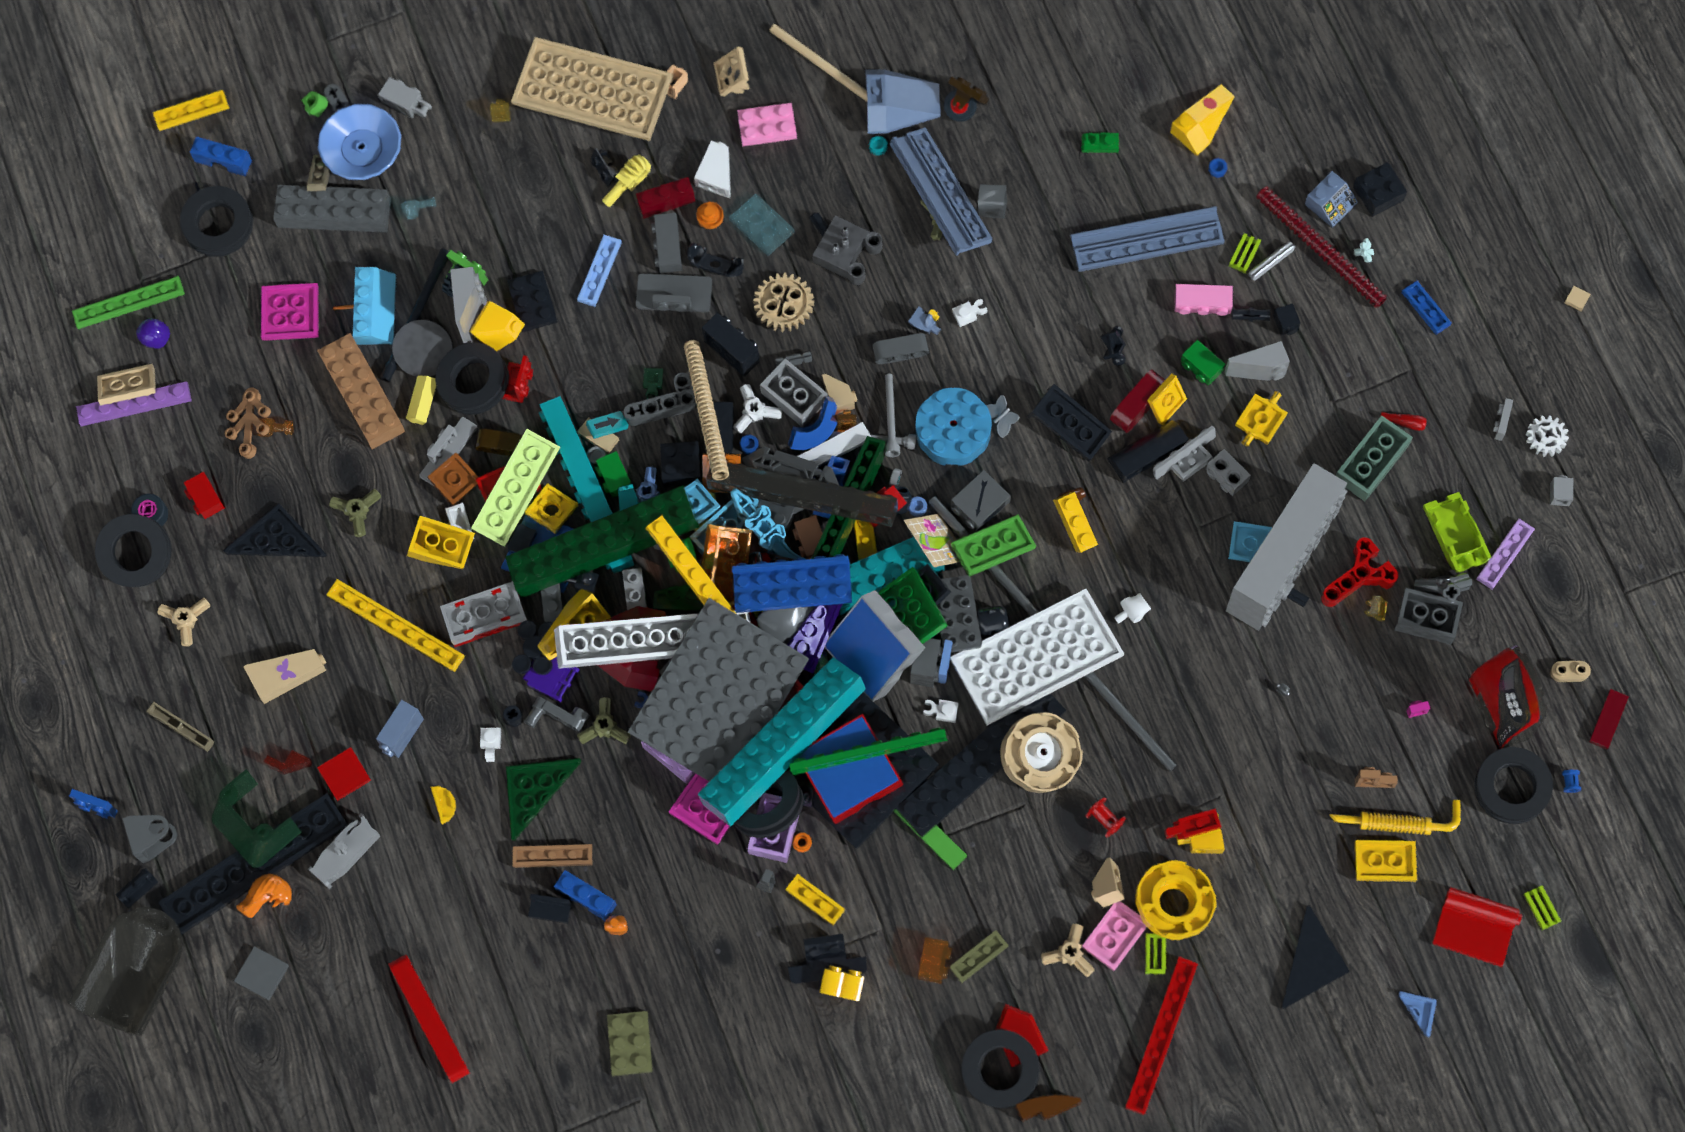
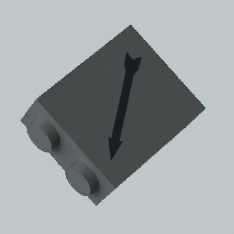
M983 470L951 500V510L957 516L961 515L965 519V524L970 529L974 528L976 531H979L1010 503L1011 495Z

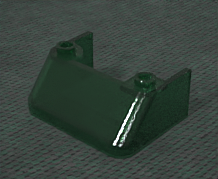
M245 769L220 791L211 819L213 824L252 867H260L299 835L301 831L290 817L275 830L268 824H260L254 830L247 825L232 808L237 801L258 785L249 771Z

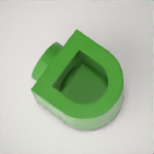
M314 91L309 92L302 99L305 111L311 116L319 117L328 105L327 98Z

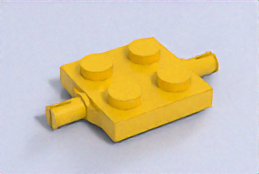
M1274 391L1270 400L1254 394L1235 424L1236 427L1247 434L1241 442L1243 445L1248 447L1253 438L1267 445L1269 444L1288 412L1276 404L1282 396L1280 393Z

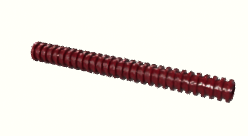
M1268 186L1258 192L1256 199L1261 200L1260 202L1265 204L1266 208L1269 207L1270 212L1273 211V214L1277 215V218L1281 219L1282 223H1286L1285 225L1289 226L1291 231L1294 230V234H1298V237L1302 238L1303 242H1307L1306 245L1311 246L1310 248L1315 250L1316 254L1319 253V257H1323V260L1327 261L1328 265H1332L1331 268L1336 269V272L1340 273L1341 277L1344 276L1345 281L1348 280L1350 285L1353 284L1352 287L1354 289L1357 288V292H1361L1362 296H1366L1365 299L1370 300V304H1374V307L1377 308L1384 303L1387 295H1383L1381 290L1378 291V287H1374V284L1370 283L1369 279H1365L1366 276L1361 275V272L1357 271L1356 267L1353 268V264H1349V261L1345 260L1343 255L1340 256L1339 251L1336 252L1335 248H1331L1332 245L1327 244V240H1323L1322 236L1319 237V233H1315V229H1311L1310 225H1306L1307 222L1302 221L1303 218L1298 217L1297 213L1294 214V210H1290V207L1286 206L1284 201L1281 202L1282 199L1277 198V195L1273 194L1272 190L1269 191Z

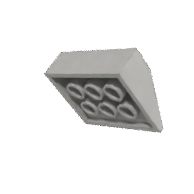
M473 267L452 269L450 271L455 321L463 343H471L474 341L475 336L469 331L486 305L487 298L479 280V274L475 273Z

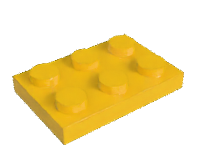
M1356 840V881L1416 882V841Z

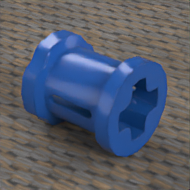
M1579 770L1562 771L1565 782L1563 792L1575 793L1582 790L1578 780Z

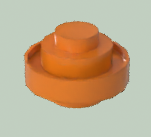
M706 202L699 206L696 217L700 226L705 229H714L721 225L724 214L720 205L715 202Z

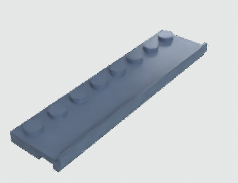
M922 128L906 133V136L900 138L893 137L890 146L955 255L957 256L959 253L990 244L992 242L991 235L927 129Z
M1215 206L1070 235L1079 272L1224 244L1223 233Z

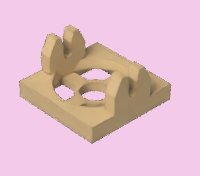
M737 47L714 63L721 96H726L731 92L744 93L743 89H749L747 83L749 78L743 48ZM731 66V67H732V72H731V74L728 76L727 71H728V68ZM739 69V77L737 80H735L734 75L736 71ZM725 78L729 79V85L725 83Z

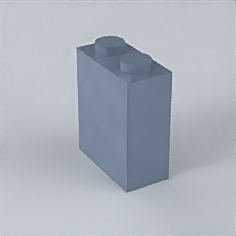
M403 700L400 701L376 738L379 743L378 747L382 749L385 755L391 758L393 755L397 758L400 757L424 720L419 710Z

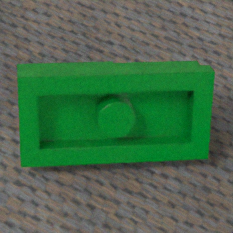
M1119 133L1082 134V153H1119Z

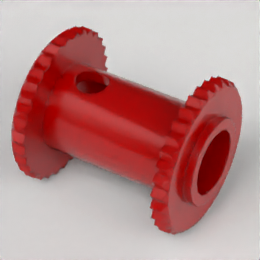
M1104 797L1089 809L1086 817L1089 818L1093 815L1108 830L1105 837H1109L1122 827L1126 818L1118 819L1104 805L1107 800Z

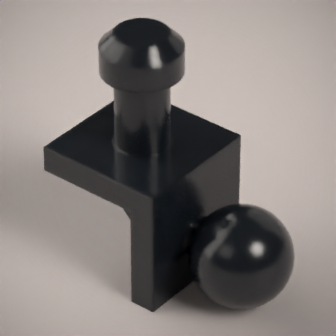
M1119 326L1113 327L1111 332L1100 336L1108 348L1103 358L1105 360L1112 358V362L1116 366H1122L1126 361V357L1122 353L1126 343L1121 337L1123 329Z
M585 571L578 577L568 579L562 583L566 584L569 582L575 584L576 593L579 590L593 593L599 574Z

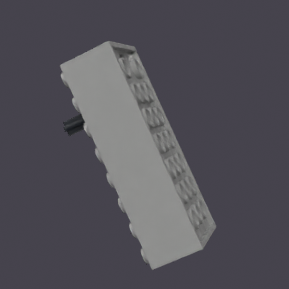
M1313 463L1234 586L1226 612L1259 631L1262 626H1267L1273 611L1276 612L1281 604V600L1285 601L1288 598L1304 608L1309 597L1293 588L1295 586L1293 580L1297 579L1303 565H1306L1312 551L1318 546L1322 535H1325L1330 527V523L1339 513V509L1348 492L1345 490L1347 482Z

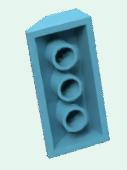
M355 267L353 338L357 345L393 344L396 274L375 267Z

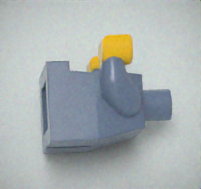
M918 307L909 319V324L924 333L930 334L933 332L937 335L941 330L936 326L935 322L939 318L938 313L931 309L927 315L921 307Z

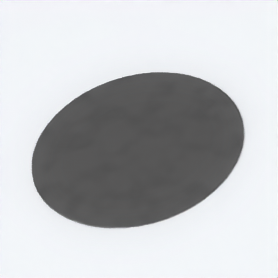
M416 320L404 325L395 335L392 345L396 363L402 370L413 376L436 375L441 360L452 350V342L448 333L440 325L427 320Z

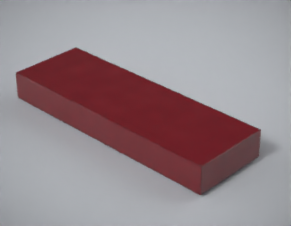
M1613 689L1609 690L1590 737V743L1606 750L1609 748L1629 696Z

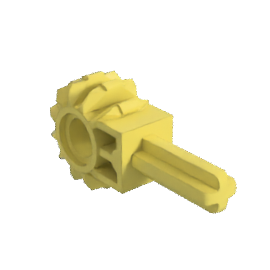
M640 154L629 159L622 170L616 175L619 181L602 199L603 203L611 207L627 188L632 192L650 172L651 164Z

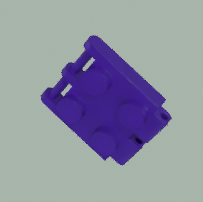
M557 657L551 659L553 668L547 675H539L531 667L523 677L527 681V686L559 703L562 701L561 697L565 690L571 686L570 682L575 673H578L580 670L577 667L558 669Z

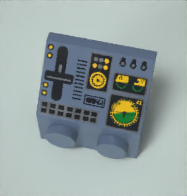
M1333 171L1307 195L1305 205L1332 228L1357 204V200L1347 183Z

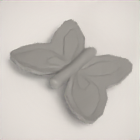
M1001 395L996 404L986 406L989 409L991 418H995L993 422H998L997 433L1001 438H1004L1009 433L1011 424L1019 420V416L1014 412H1009L1010 408H1006L1005 396Z

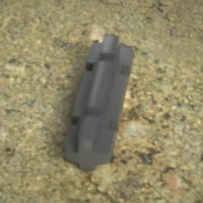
M806 351L801 355L797 353L785 356L786 358L778 357L775 359L776 367L784 359H787L793 365H799L802 362H811L812 355L810 351Z

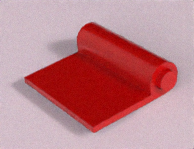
M1449 887L1432 944L1503 967L1512 931L1515 925H1520L1522 914H1519L1520 909Z

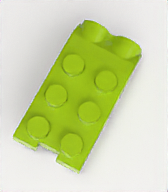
M1460 492L1447 496L1446 501L1438 503L1435 500L1423 505L1445 558L1456 573L1465 571L1473 566L1482 565L1492 558L1476 522L1469 513V506L1466 500L1463 501Z

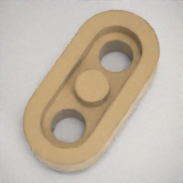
M1558 661L1550 669L1552 679L1557 682H1581L1586 680L1591 673L1590 666L1584 661ZM1579 667L1583 668V673L1578 671ZM1558 668L1564 669V673H1560Z

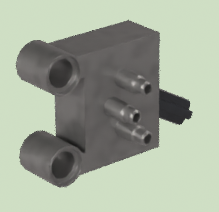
M818 212L813 213L810 216V220L823 237L813 253V262L849 279L854 285L862 284L865 280V268L861 263L855 261L864 246H866V250L870 254L880 253L882 250L881 235L877 232H869L837 216L833 218L828 227ZM872 241L878 242L877 245H871L869 243ZM854 272H860L861 274L858 275V276H855V275H853L852 273H854Z

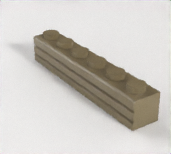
M155 702L147 710L149 715L206 752L215 743L211 738Z

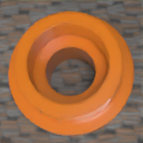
M798 833L793 837L792 845L796 851L806 852L811 848L812 840L808 834ZM800 840H804L806 844L804 846H800L798 842Z

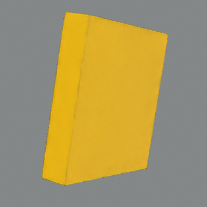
M1171 373L1147 401L1158 423L1164 425L1187 400V397L1177 376Z

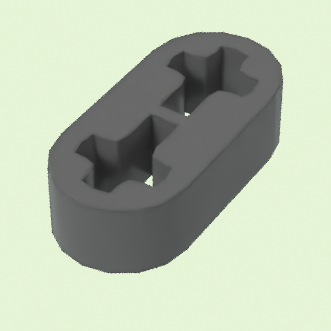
M330 84L325 88L324 94L334 112L340 109L338 103H341L344 108L350 106L337 85ZM331 91L336 93V98L330 93Z

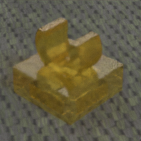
M498 99L496 103L490 104L492 122L511 121L509 103H504V99Z
M1373 596L1372 601L1368 600L1365 602L1366 605L1371 606V610H1366L1364 613L1369 617L1373 616L1377 621H1385L1387 602L1381 596Z

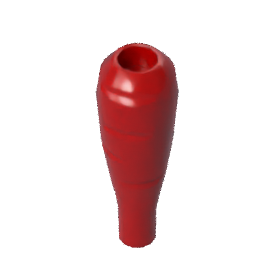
M1381 412L1383 417L1397 425L1416 431H1423L1426 427L1427 420L1423 416Z

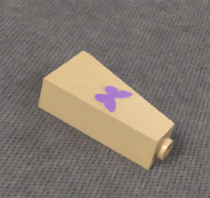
M315 649L247 664L243 667L260 699L265 704L325 672L324 664H326V661L321 653L317 654Z

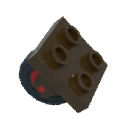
M951 76L948 83L957 89L951 91L946 96L944 110L952 120L958 122L966 121L975 114L977 101L986 105L989 98L985 96L986 92L974 85L971 88V83L959 76L955 79Z

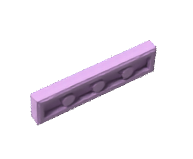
M1518 518L1476 580L1493 590L1535 529Z

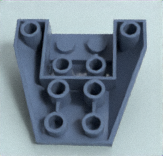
M884 69L866 70L868 134L889 133L940 117L938 83Z

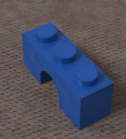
M197 136L190 150L194 162L211 167L213 162L225 166L228 172L246 176L252 162L248 151Z
M564 870L554 885L557 892L572 901L575 900L582 904L591 913L606 921L617 906L615 900Z

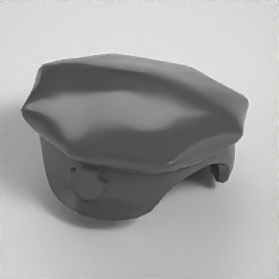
M814 607L760 611L757 618L758 628L787 645Z

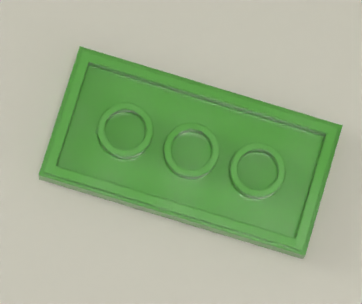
M1018 514L953 541L951 547L966 574L972 576L1036 548V544Z

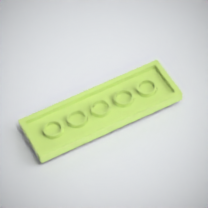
M526 429L471 529L505 547L556 457L560 446Z

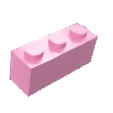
M1176 284L1174 312H1179L1180 314L1198 313L1200 315L1216 313L1220 316L1231 314L1233 286Z

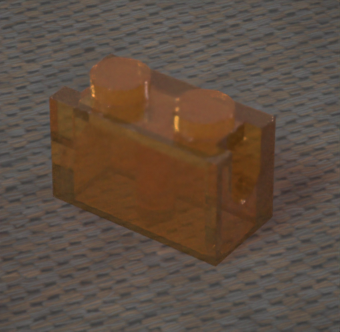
M925 937L918 980L942 984V979L947 978L948 967H945L946 959L950 960L952 948L948 947L949 941Z

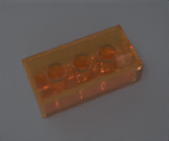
M708 524L702 569L727 602L735 606L732 566H736L739 563L748 564L752 530L742 527Z

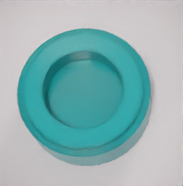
M881 136L873 137L869 142L870 152L874 155L884 154L887 151L886 139Z

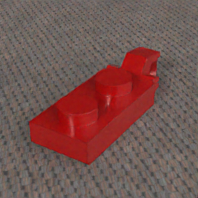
M1216 809L1180 818L1173 822L1174 827L1167 828L1164 832L1167 839L1177 836L1178 840H1184L1219 830L1222 826Z

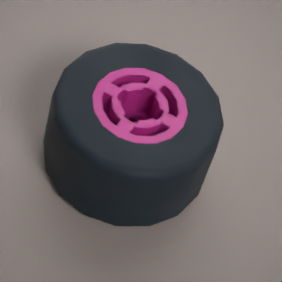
M148 493L135 499L131 507V514L149 517L163 526L168 518V509L160 497Z

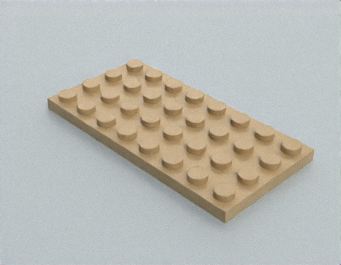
M535 37L511 102L513 105L650 141L673 75L669 72Z

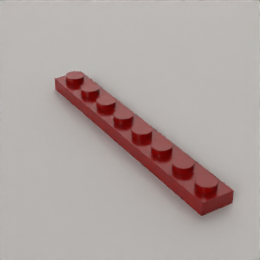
M1182 957L1178 958L1125 1109L1145 1115L1198 963Z

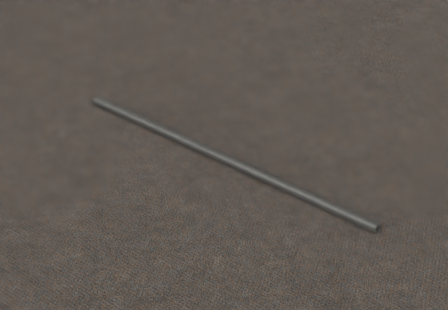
M936 496L930 499L929 504L960 538L970 535ZM998 565L989 568V571L1030 616L1039 613L1035 606ZM1091 672L1084 677L1166 769L1169 772L1172 771L1177 765L1095 673Z

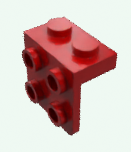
M523 355L521 364L512 362L508 364L509 384L502 398L504 400L523 403L524 397L528 396L529 386L527 385L528 381L532 380L533 369L531 368L528 356Z

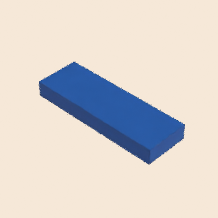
M1418 281L1402 290L1401 293L1435 335L1452 324Z

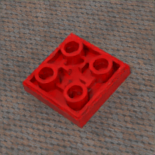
M351 747L317 767L337 801L371 781Z

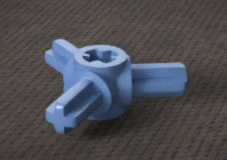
M650 466L646 468L644 482L636 489L635 494L639 503L660 495L655 484L657 473L655 467Z

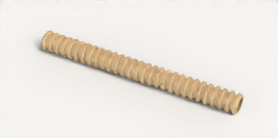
M691 340L684 344V350L713 479L724 480L729 476L701 347L698 341Z

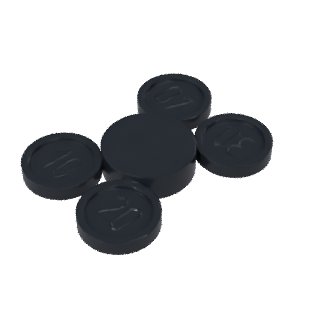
M526 620L520 623L518 634L522 639H525L523 651L526 655L521 654L513 659L512 668L516 673H527L532 666L530 659L535 660L533 669L537 674L547 675L551 672L553 668L552 661L544 656L537 645L553 624L552 622H545L539 627V636H535L537 627L534 622Z

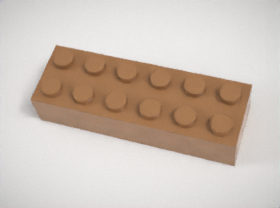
M351 333L317 350L371 449L405 432L402 423Z

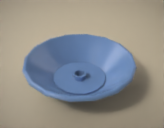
M354 104L339 109L326 120L319 133L318 151L322 162L333 174L348 180H366L380 175L393 164L400 151L401 133L397 122L385 110L371 104Z

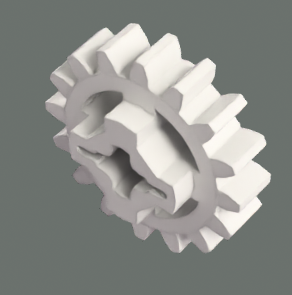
M1550 415L1548 419L1541 416L1539 420L1535 418L1533 424L1529 425V430L1526 432V436L1529 438L1526 442L1532 443L1530 449L1536 448V454L1543 452V457H1545L1549 453L1552 457L1555 452L1559 454L1562 450L1561 448L1564 449L1567 445L1565 442L1568 441L1569 437L1565 435L1568 429H1563L1564 423H1558L1559 418L1553 421Z

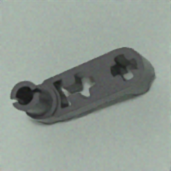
M538 696L524 723L535 728L542 714H547L574 731L580 732L590 715L579 707H574L570 714Z

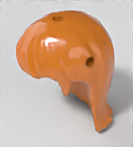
M275 874L262 875L254 881L246 898L237 905V909L247 917L253 918L268 900L269 902L275 900L273 907L280 903L288 905L292 897L290 885Z

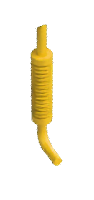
M1453 800L1452 821L1446 824L1432 823L1431 817L1420 818L1417 816L1416 818V816H1413L1412 818V816L1408 817L1407 815L1405 817L1404 815H1401V817L1397 815L1396 817L1395 814L1393 816L1389 814L1388 816V814L1384 815V813H1381L1380 815V813H1377L1376 815V813L1372 814V812H1369V814L1368 812H1361L1360 816L1329 814L1335 822L1360 824V829L1367 830V828L1368 830H1371V828L1372 830L1376 829V831H1379V829L1383 831L1384 829V831L1388 830V832L1391 830L1395 832L1396 830L1397 833L1404 831V833L1408 832L1410 834L1412 832V834L1420 833L1421 835H1431V830L1453 831L1459 826L1461 820L1460 800Z

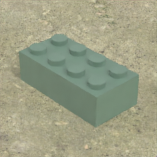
M1381 415L1337 471L1336 476L1347 482L1346 489L1363 501H1366L1408 448L1413 437Z

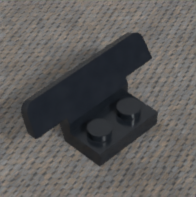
M843 934L803 939L807 965L788 967L790 980L794 984L823 980L825 968L829 969L830 965L841 967L842 972L849 973V969L860 971L861 975L867 970L866 956L846 959Z

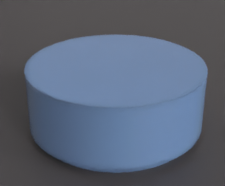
M913 497L909 507L910 514L916 517L924 515L927 511V502L922 497Z

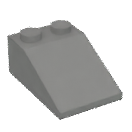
M1282 341L1228 358L1224 373L1226 376L1265 381L1279 380L1286 375L1290 360Z

